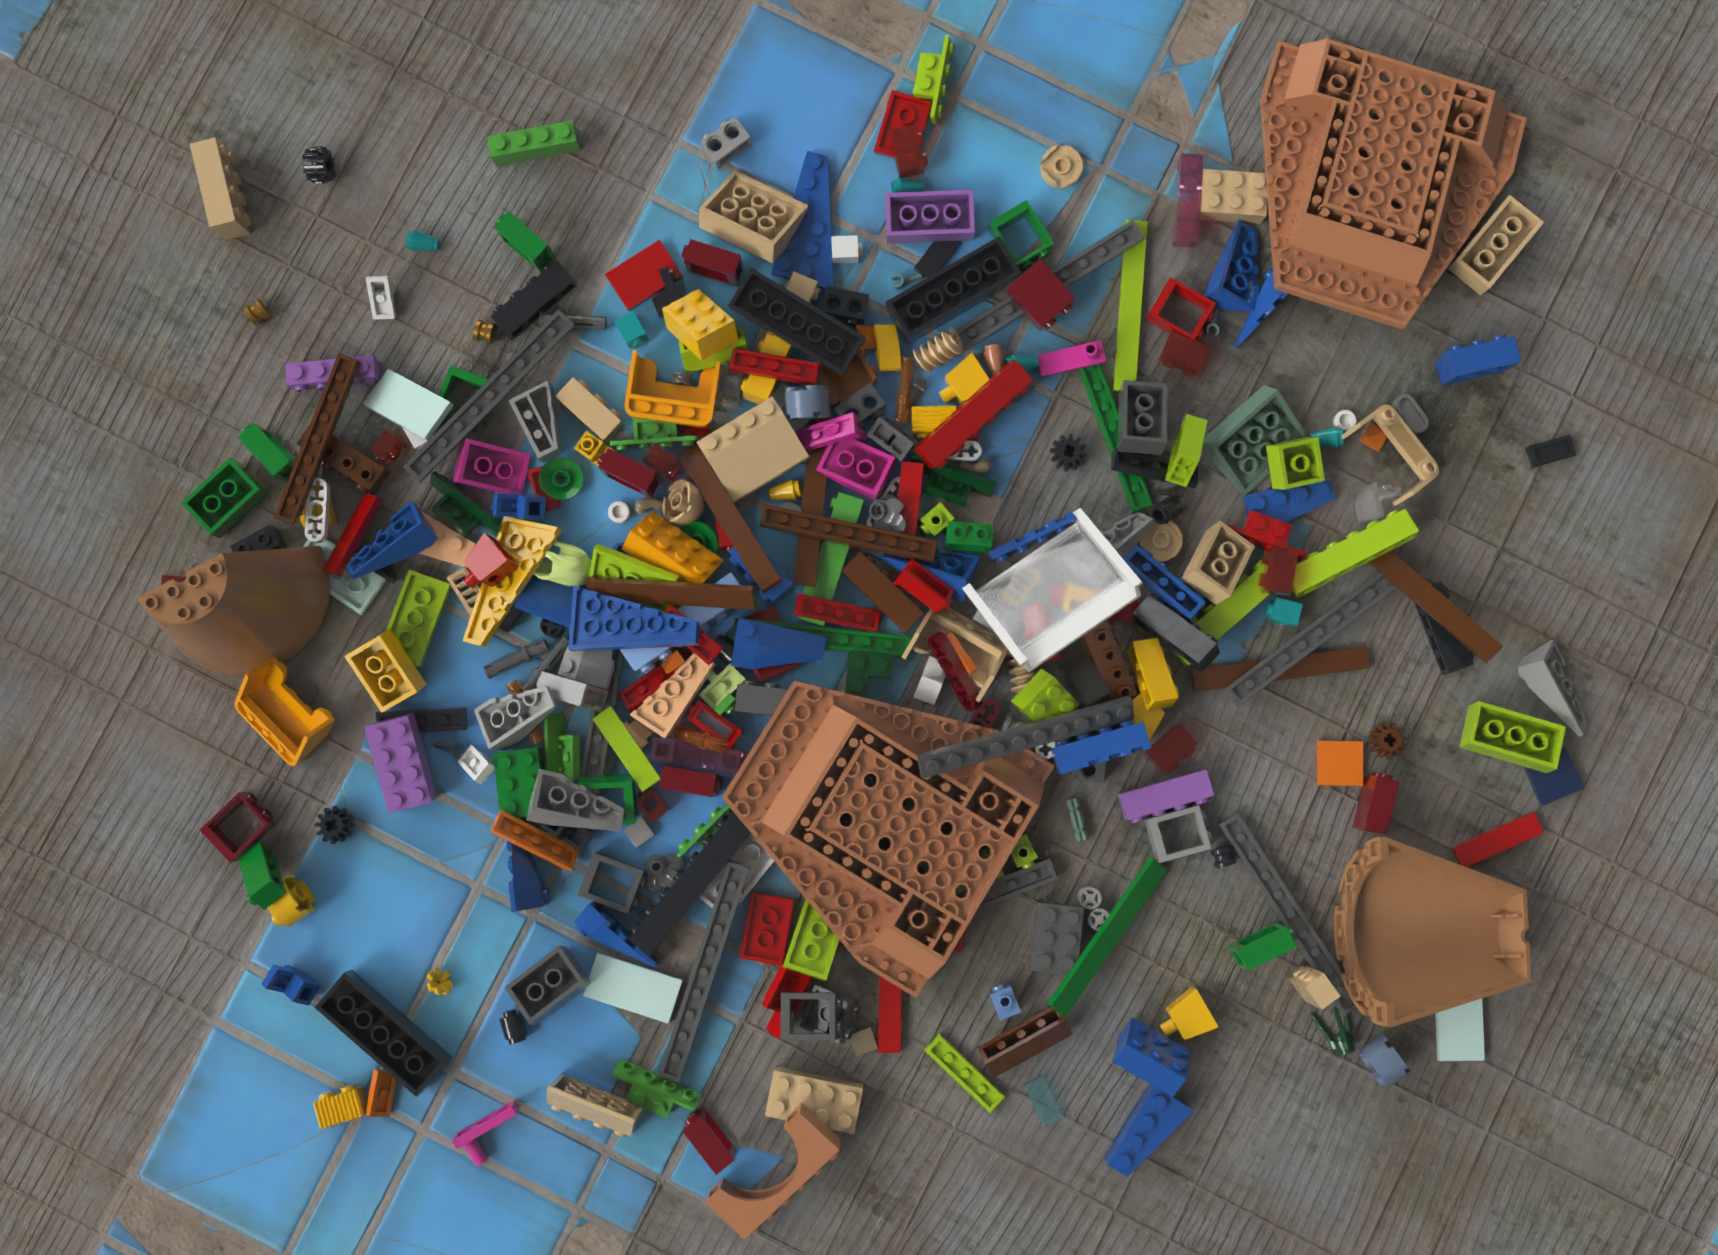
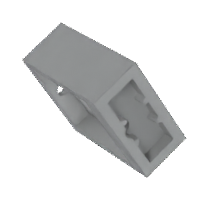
M543 671L536 684L537 688L549 686L554 699L599 712L603 711L609 692Z
M1199 805L1188 806L1181 810L1166 812V814L1148 817L1144 820L1154 857L1158 863L1212 849L1210 843H1213L1210 830H1206L1204 824L1207 821L1206 814L1203 808L1200 809ZM1193 813L1202 844L1166 854L1158 822Z

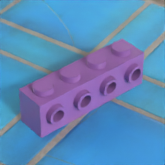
M375 356L351 357L361 362L352 385L372 386L380 381L382 378L381 365ZM336 359L285 364L287 386L300 393L308 392L311 389L324 390Z
M1199 770L1118 793L1117 795L1124 819L1135 823L1145 820L1144 816L1148 814H1153V817L1166 814V809L1174 807V810L1177 811L1187 808V803L1195 801L1196 805L1208 802V797L1214 796L1207 770Z

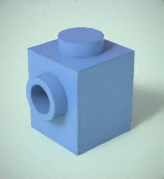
M1000 983L992 987L993 991H990L989 995L1000 1021L1021 1012L1010 984Z

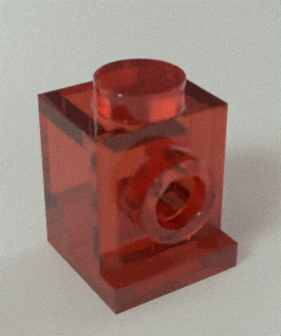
M384 430L370 451L376 455L374 457L376 461L386 466L387 463L391 464L392 461H396L401 454L400 449L402 447L407 448L408 444L387 430Z
M655 788L647 789L645 792L641 791L637 794L639 799L635 803L650 823L655 822L671 809ZM651 799H654L656 801V806L654 808H651L649 806V801Z

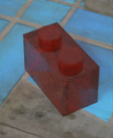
M916 124L891 129L890 140L898 177L904 178L924 174L928 160L926 152L922 153L921 145L924 144L922 132L917 131Z
M1171 331L1166 338L1158 360L1168 368L1176 367L1181 369L1185 375L1191 377L1199 376L1212 347Z
M657 444L651 448L642 460L646 467L655 470L667 484L670 481L674 482L681 473L679 471L681 466L678 461Z
M1271 546L1267 551H1264L1262 557V564L1265 565L1264 573H1260L1258 579L1261 593L1283 597L1291 595L1298 557L1297 550Z
M1179 723L1170 728L1151 746V749H1147L1143 754L1160 773L1168 772L1170 774L1179 766L1177 762L1182 757L1186 759L1194 753L1195 749L1193 747L1198 743Z

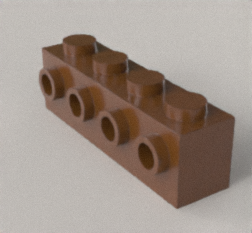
M310 424L297 442V445L300 447L303 444ZM333 435L321 463L322 466L329 470L333 467L339 471L337 475L349 482L353 479L358 482L356 487L365 493H368L369 490L377 493L390 471Z
M859 552L842 569V574L905 634L923 616L924 613L921 611L923 607L915 599L911 601L906 596L908 592L900 585H892L890 574L883 568L879 570L874 565L876 561L868 553L863 555Z
M1107 619L1083 635L1081 639L1107 700L1111 701L1126 696L1133 698L1138 695L1135 689L1138 685L1132 674L1129 675L1127 669L1130 668L1126 657L1121 655L1119 650L1122 649V646L1117 637L1114 638L1112 634L1114 627L1111 621Z
M1049 1007L977 1048L990 1073L995 1078L1073 1034L1065 1018L1052 1007Z

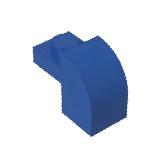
M522 492L494 493L493 515L517 516L524 520H545V497Z
M273 964L262 982L266 989L282 992L292 1002L308 1006L321 987L309 975L286 964L284 967Z

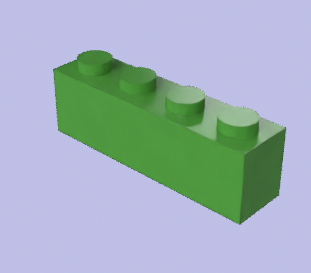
M573 120L487 136L490 156L496 166L581 150L577 129Z

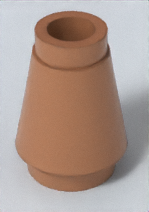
M1001 343L984 346L985 352L983 354L991 377L1004 367V348L1002 349Z

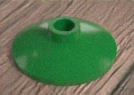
M556 457L548 460L542 466L539 473V483L544 493L556 500H568L580 492L583 485V473L579 465L573 460L565 457ZM561 477L565 482L559 484L556 479Z
M693 521L680 528L681 531L717 554L719 548L718 538L710 526L701 521Z

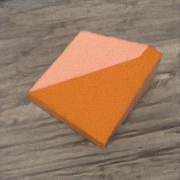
M856 325L857 332L866 338L862 346L863 349L877 350L873 334L874 327Z
M1370 422L1359 442L1379 452L1387 436L1380 427Z
M675 650L661 664L666 674H669L684 664L685 660L681 652Z

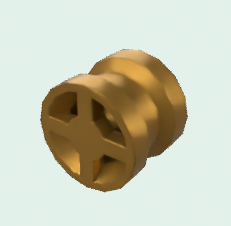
M256 299L253 305H247L243 308L245 314L255 326L259 325L261 320L271 317L268 309L260 299Z
M478 319L473 330V340H484L487 344H493L496 337L497 324L493 322L488 324Z

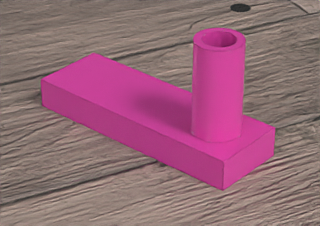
M1102 340L1037 355L1042 378L1107 363Z
M849 413L796 430L797 437L806 452L850 438L864 443L868 438L867 433L858 427V415L855 413Z
M516 1101L509 1102L457 1132L452 1140L455 1148L458 1149L464 1146L476 1166L486 1162L488 1158L476 1138L517 1115L519 1106Z

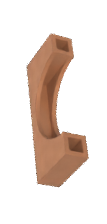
M803 1103L795 1108L785 1119L784 1129L793 1139L798 1155L797 1165L786 1180L768 1189L749 1190L738 1187L723 1177L707 1194L705 1204L744 1240L750 1234L755 1235L766 1219H772L782 1204L784 1206L788 1204L793 1194L797 1190L801 1191L808 1184V1179L813 1175L817 1176L823 1170L824 1164L828 1160L833 1161L841 1151V1139Z

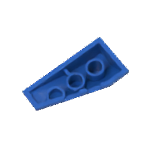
M739 618L731 666L755 670L764 667L823 660L827 637Z

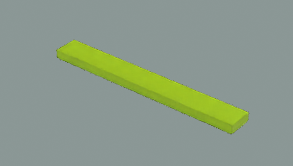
M1134 220L1145 238L1123 252L1113 392L1120 391L1123 380L1136 381L1148 221Z

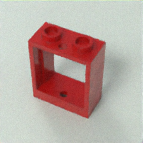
M1170 277L1145 320L1191 345L1194 340L1199 341L1205 330L1202 329L1205 321L1208 323L1211 321L1216 312L1212 310L1216 303ZM1171 292L1204 310L1191 334L1158 316Z

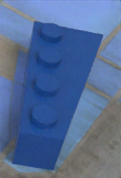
M1133 720L1120 723L1121 728L1112 730L1111 726L1099 729V734L1095 736H1090V733L1076 736L1078 741L1069 743L1068 739L1055 742L1056 747L1051 748L1058 774L1109 761L1116 757L1130 755L1136 751L1151 749L1144 722L1134 724Z
M1149 1084L1104 1160L1107 1165L1128 1177L1194 1110L1177 1097H1171Z

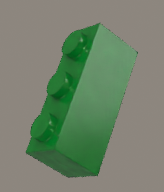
M260 841L238 858L241 866L239 870L243 875V884L248 893L246 897L251 904L258 905L265 910L286 893L275 853Z

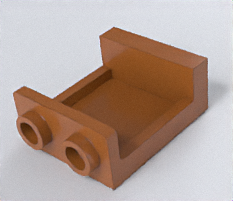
M863 347L858 352L844 377L820 365L817 385L828 386L830 406L833 410L869 383L872 385L877 384L876 376L879 375L873 364L869 365L866 361L867 354Z

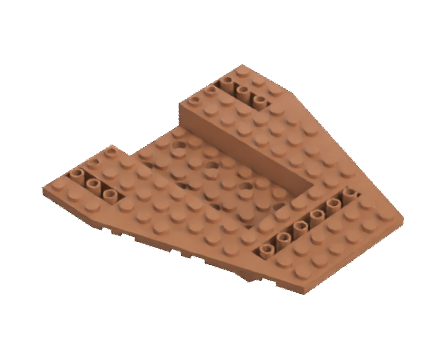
M1324 39L1301 44L1299 47L1278 41L1260 98L1274 289L1403 330L1496 196L1512 176L1527 117L1507 112L1508 108L1495 90L1337 41ZM1379 76L1387 77L1389 82H1382ZM1421 89L1429 90L1431 95H1424ZM1369 113L1377 114L1379 119H1372ZM1411 126L1419 127L1421 133L1414 132ZM1359 151H1366L1369 157L1364 158L1360 156ZM1401 164H1408L1411 171L1404 170ZM1354 188L1357 190L1358 196L1351 195L1348 189ZM1391 202H1398L1401 209L1393 208Z
M793 681L722 795V798L858 963L917 998L926 981L948 960L1039 807L1044 784L1055 766L1031 750L1026 749L922 778L919 772L917 754L1000 731ZM867 774H873L876 778L875 784L871 787H867L864 783V778ZM906 798H911L914 801V807L910 811L904 810L902 806ZM844 813H849L852 817V822L848 826H842L840 823V817ZM944 822H950L952 825V831L947 835L941 832V825ZM883 837H887L890 840V847L886 850H881L878 845L879 840ZM986 845L990 849V854L986 858H981L979 856V849ZM921 861H926L929 867L928 871L924 874H920L917 871V865ZM959 885L966 887V894L963 897H957L955 894V890Z

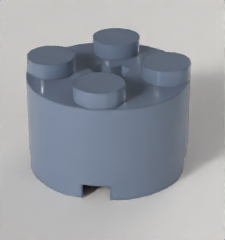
M808 385L806 388H786L787 420L831 417L828 386Z
M1381 1034L1360 1048L1359 1056L1369 1069L1374 1067L1375 1070L1372 1071V1074L1383 1089L1391 1087L1411 1073L1384 1034Z

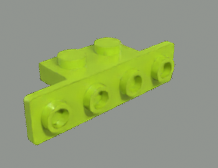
M945 35L942 55L920 52L913 96L916 98L933 99L930 114L933 125H937L938 118H942V97L945 98L947 94V84H945L946 77L950 76L951 64L949 59L950 56L953 57L955 44L952 43L950 35Z

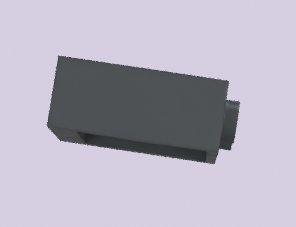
M593 852L578 896L628 914L632 909L636 910L640 897H637L640 888H644L648 876L645 875L646 870L599 852ZM602 862L636 874L625 905L591 893Z
M839 992L781 993V1040H837L838 1035H842V1021H838V1012L842 1011V998H839ZM794 999H829V1033H794Z

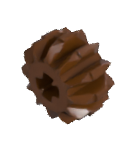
M1383 721L1382 726L1375 724L1374 728L1376 731H1369V735L1373 739L1367 740L1369 744H1374L1370 751H1378L1377 757L1382 758L1384 755L1386 759H1392L1393 755L1400 756L1399 749L1405 750L1406 748L1401 743L1408 739L1407 737H1401L1404 729H1397V723L1390 725L1388 721ZM1384 738H1390V743H1385Z

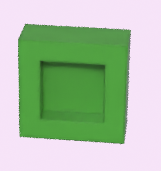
M729 693L714 710L720 716L725 714L729 716L735 710L736 697Z

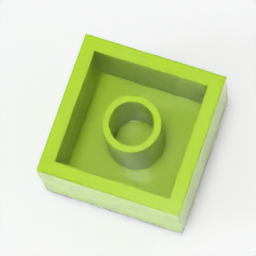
M1304 437L1266 446L1273 489L1285 490L1325 481L1318 437Z
M1040 669L1011 700L1031 723L1072 712L1080 705L1054 676L1043 669Z

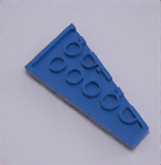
M807 151L793 198L808 205V210L786 249L774 262L771 275L790 280L794 271L818 281V288L825 290L826 286L834 287L828 156Z
M573 585L568 649L572 652L699 645L700 623L696 620L668 614L658 609H651L637 603L613 596H606Z

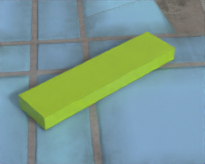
M612 706L593 718V721L642 792H645L660 781V775Z
M940 1033L924 1049L989 1113L1006 1097Z

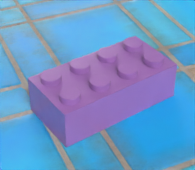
M973 190L885 194L887 244L974 240Z
M414 713L374 722L364 727L388 813L431 803L438 798Z

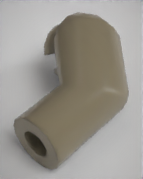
M986 457L974 465L962 461L959 469L982 476L990 471L992 462Z
M654 496L652 499L648 497L640 498L635 503V511L638 514H644L650 508L663 513V501Z

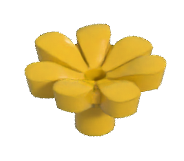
M438 967L433 971L431 970L427 975L430 980L427 983L428 990L435 992L436 995H441L442 993L444 995L450 994V988L453 987V982L447 980L450 977V973L447 970L441 973V969Z

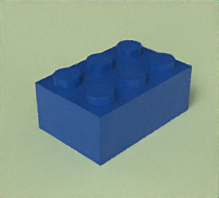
M1500 335L1492 338L1490 342L1478 340L1470 343L1471 346L1463 347L1462 344L1449 348V351L1443 352L1442 356L1435 361L1441 385L1444 386L1505 372L1520 363L1521 359L1515 336L1506 338V335Z
M732 547L728 551L731 555L729 558L730 562L738 571L743 569L746 572L743 576L751 586L755 587L757 583L736 549ZM766 554L782 582L764 594L761 590L758 593L767 604L772 602L776 605L794 589V585Z
M1131 1018L1118 1036L1113 1063L1173 1097L1187 1079L1191 1051L1185 1046L1170 1040L1164 1034L1151 1029L1145 1023Z

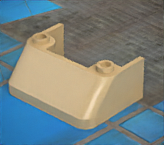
M1383 404L1341 435V437L1345 439L1372 418L1421 480L1393 502L1394 506L1413 496L1436 478L1439 474V467L1435 459L1396 409L1389 404Z
M948 607L945 611L941 609L937 615H934L935 611L929 609L902 658L906 659L911 649H914L919 654L930 653L931 649L928 645V638L938 631L943 632L945 635L952 631L976 666V669L969 673L973 684L981 688L976 698V701L980 702L995 678L1008 649L997 634Z

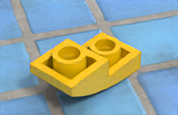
M874 325L873 334L877 346L875 355L879 371H900L901 355L896 325Z
M588 431L583 434L574 447L576 451L597 466H599L598 460L603 452L606 453L607 449L610 448Z

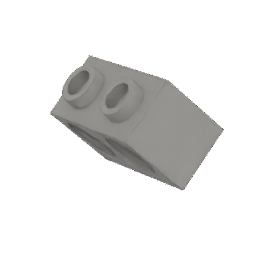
M733 117L731 120L723 121L716 131L707 133L702 138L700 144L704 153L718 170L752 145L747 131L737 118ZM732 132L739 134L736 138L728 137ZM714 145L722 146L718 151L711 150Z

